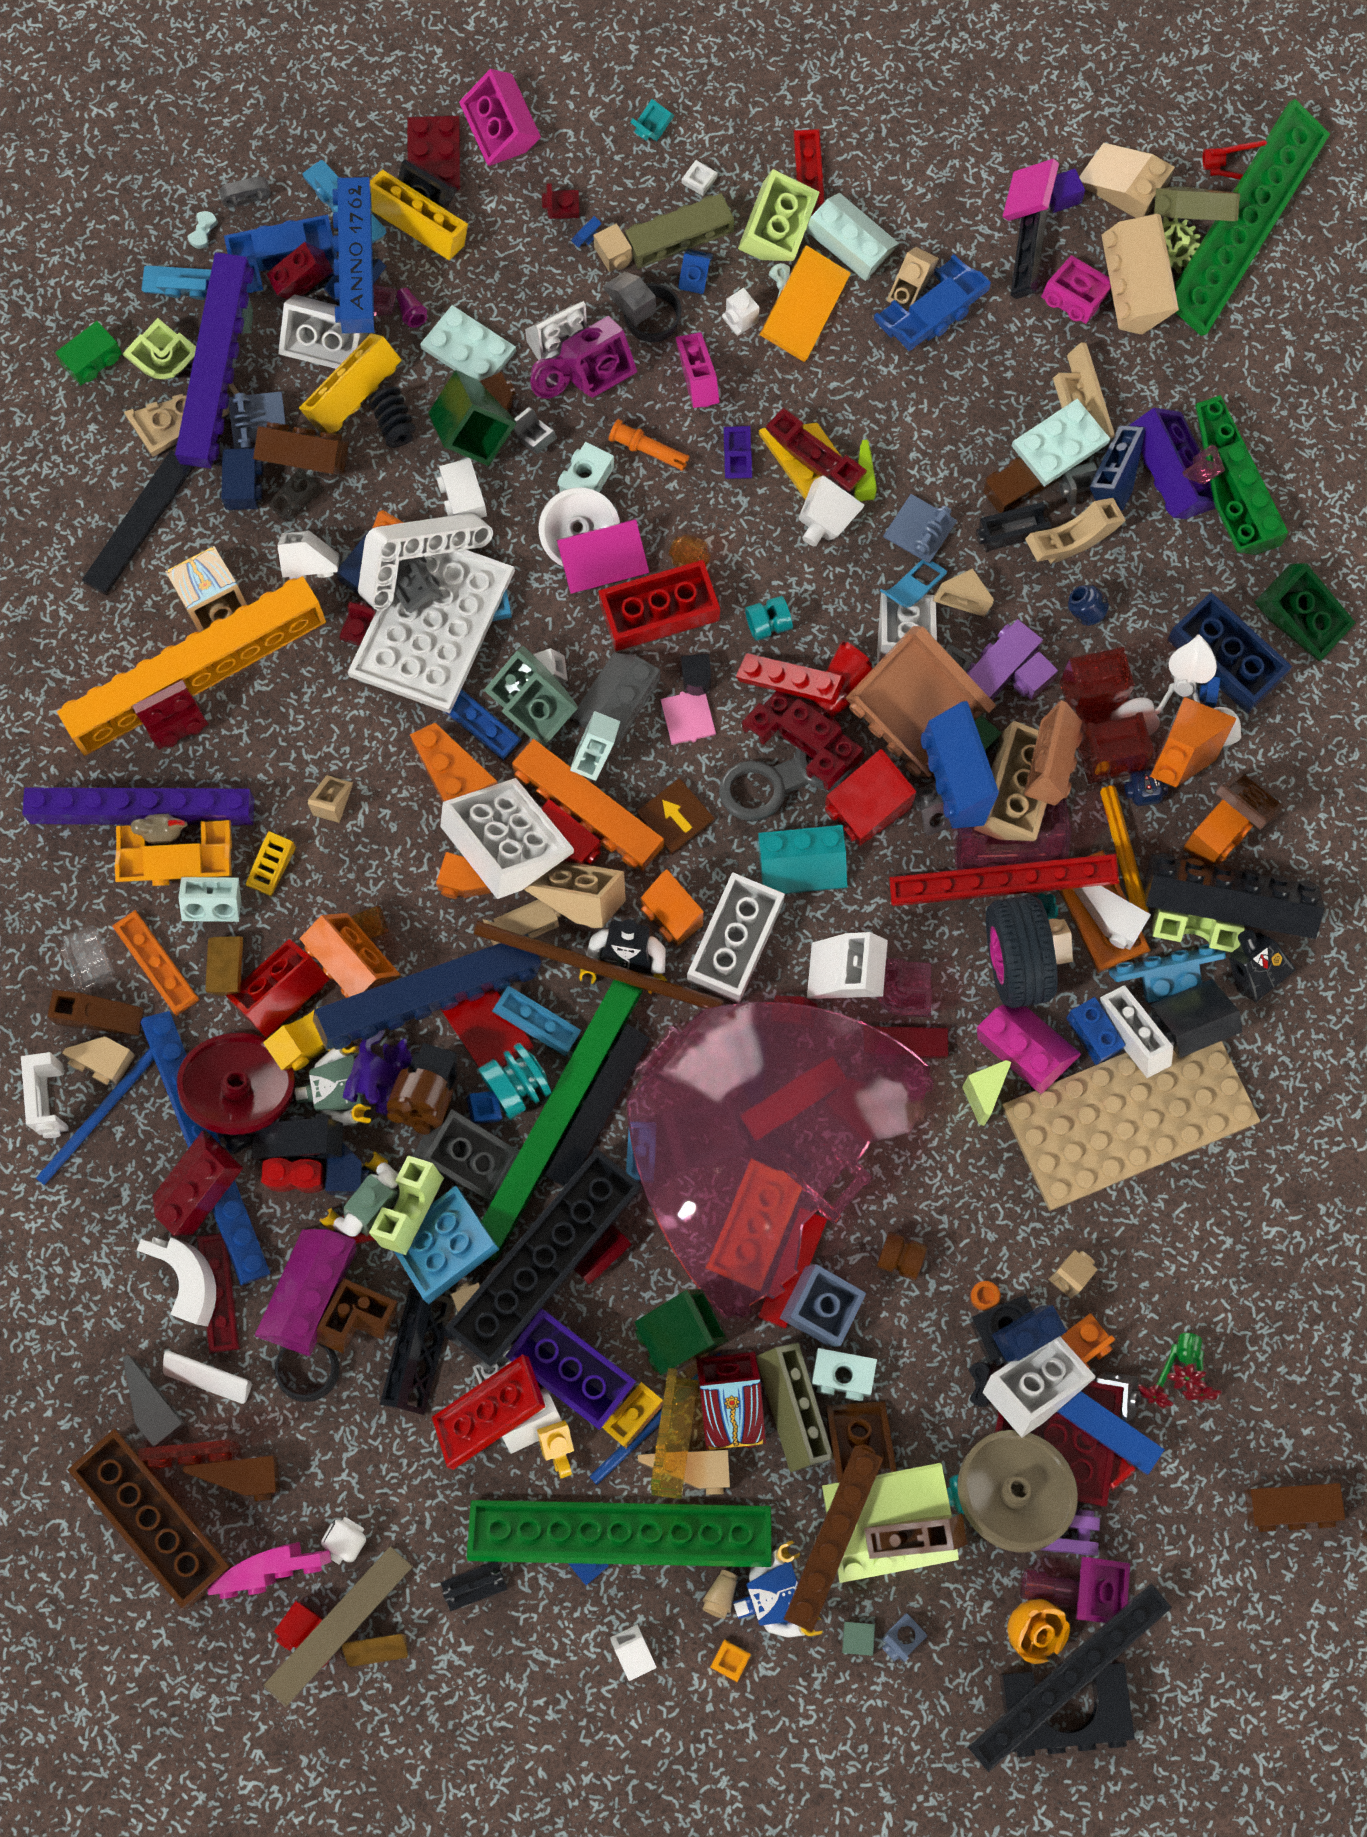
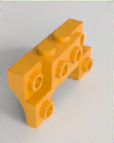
M231 820L201 821V844L147 846V841L141 835L133 833L131 826H116L115 882L152 881V886L170 885L169 880H181V877L232 876Z

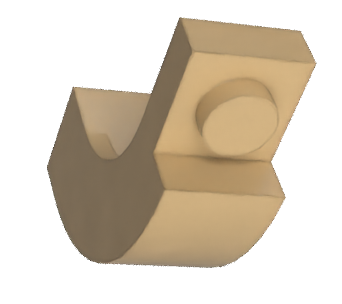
M1114 498L1094 501L1084 512L1066 524L1053 529L1030 533L1025 540L1037 562L1049 560L1050 564L1094 546L1114 532L1126 520Z

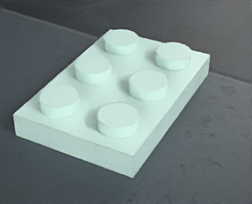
M453 305L420 344L421 349L454 371H460L479 381L499 373L516 352V346Z
M1076 399L1012 442V447L1045 487L1109 444L1110 438L1082 403Z

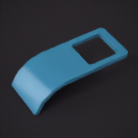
M921 560L895 586L885 591L880 589V592L901 606L909 608L923 598L946 576L947 571L933 561L929 564ZM924 564L940 573L928 586L912 577Z

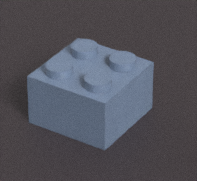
M817 1264L805 1266L779 1319L828 1347L841 1346L866 1293Z

